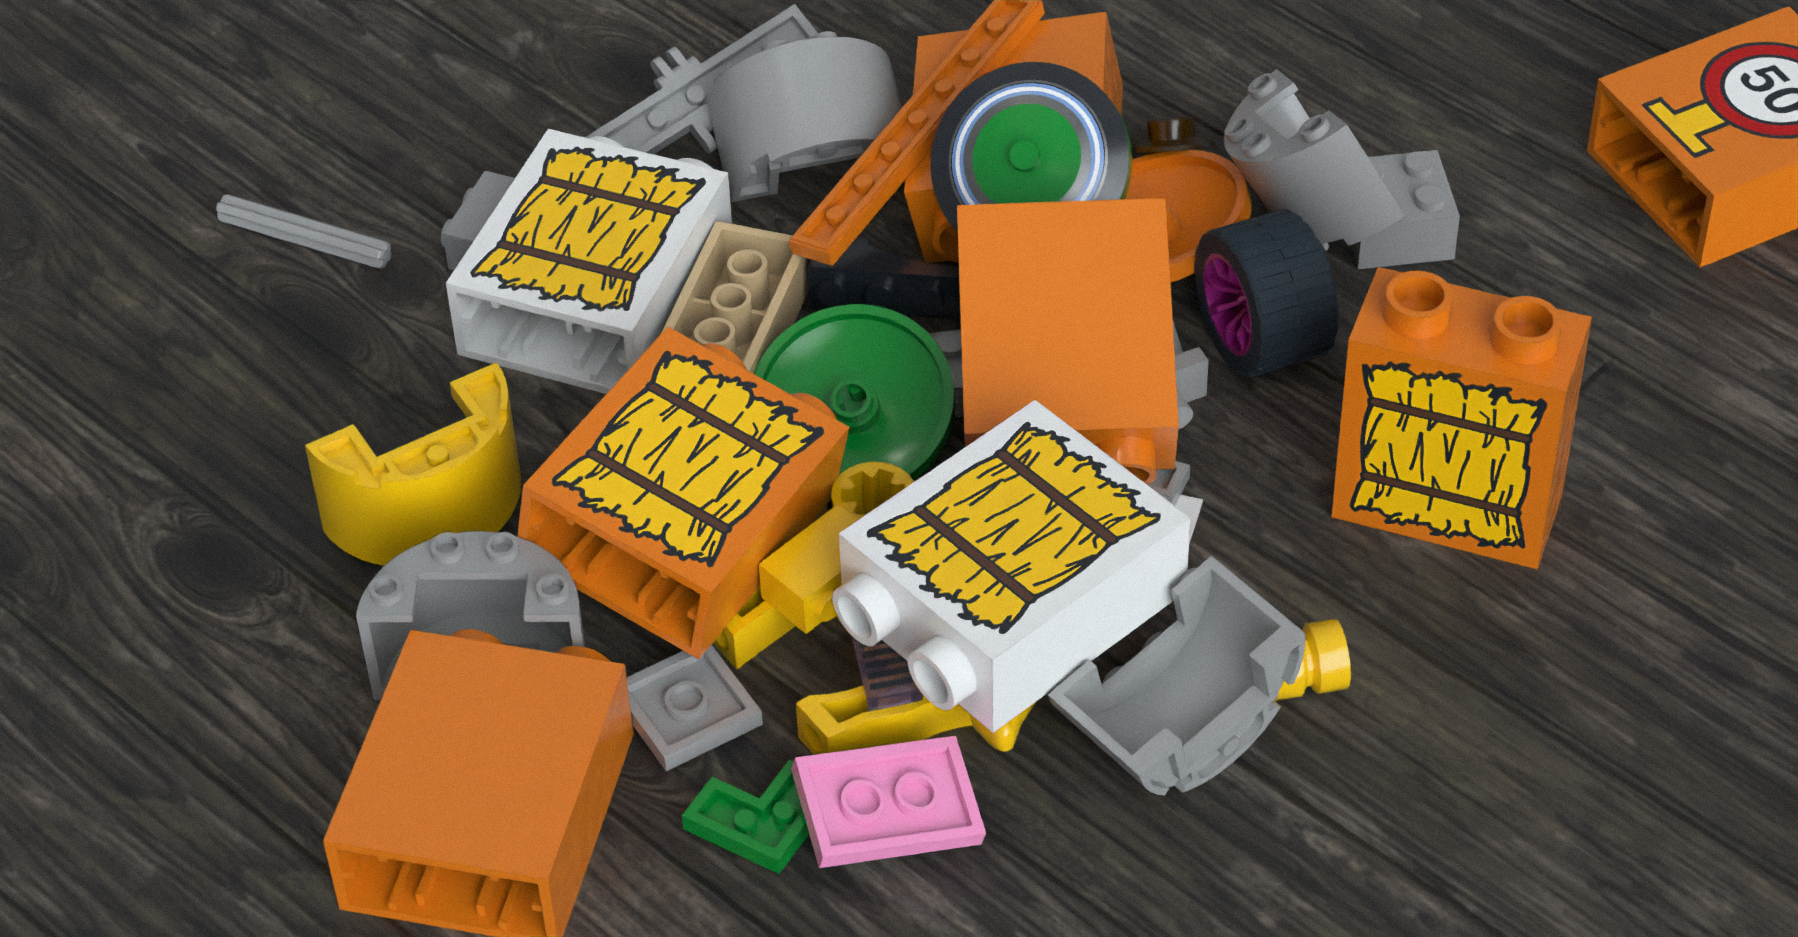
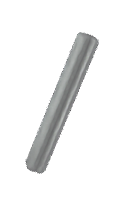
M227 194L223 195L221 201L216 205L217 218L221 222L377 269L385 268L387 262L392 257L391 244L388 241Z

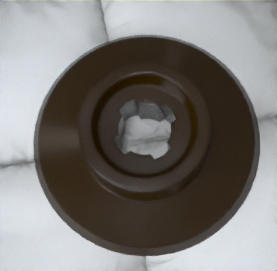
M1178 117L1148 120V140L1133 145L1131 150L1132 152H1166L1216 146L1213 140L1196 137L1195 117Z

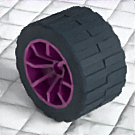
M1281 209L1212 229L1202 235L1195 252L1194 273L1196 292L1209 335L1212 337L1219 354L1223 356L1229 367L1235 369V372L1250 378L1329 353L1335 344L1336 335L1339 331L1340 312L1337 288L1323 247L1313 233L1312 228L1302 220V217L1288 209Z

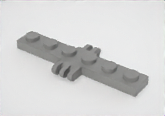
M794 4L703 63H700L694 56L686 60L676 47H672L665 54L673 69H670L660 56L650 61L653 71L658 76L654 80L657 92L585 138L594 136L607 137L625 148L655 154L690 132L701 147L710 154L717 149V143L709 133L710 131L714 133L706 100L709 90L714 84L715 77L726 72L739 62L762 52L763 46L775 40L794 42L810 39L815 34H818V32Z

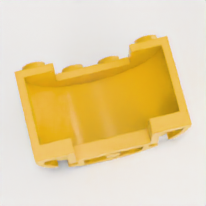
M497 362L449 382L452 398L467 418L376 457L354 424L305 445L323 531L332 542L354 557L385 566L409 548L433 539L441 533L473 531L498 533L516 508L521 491V472L508 387L503 371Z

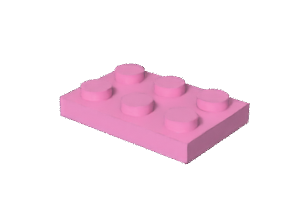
M956 736L810 755L794 759L791 771L819 868L981 845L984 840L986 831Z

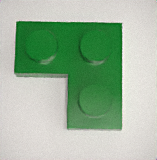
M788 760L760 798L715 777H711L682 814L683 830L780 874L809 835L791 771L794 761Z

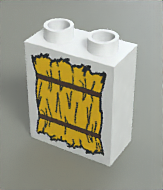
M548 129L446 282L457 355L491 364L497 362L502 367L607 394L660 336L715 222L720 221L732 224L728 172L715 170L706 163L693 158L674 160L625 148L607 137L594 136L584 138Z
M1034 400L839 533L842 586L833 592V605L840 621L857 641L866 646H874L883 640L906 659L916 686L933 705L942 710H950L959 704L994 733L1061 684L1088 660L1092 661L1173 602L1171 589L1176 586L1179 578L1188 570L1190 517L1050 410Z

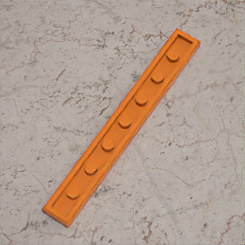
M994 0L789 239L788 242L792 254L831 266L837 262L932 149L940 121L954 99L976 79L1000 68L1043 17L1045 11L1041 0Z

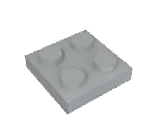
M712 644L700 659L693 657L685 651H681L627 677L632 724L665 771L673 769L763 725L761 709Z

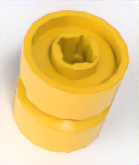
M1337 619L1305 623L1302 629L1305 632V651L1299 673L1293 684L1289 685L1285 681L1283 682L1278 692V697L1274 701L1301 697L1308 686L1318 694L1348 689L1351 680L1349 651L1345 634Z

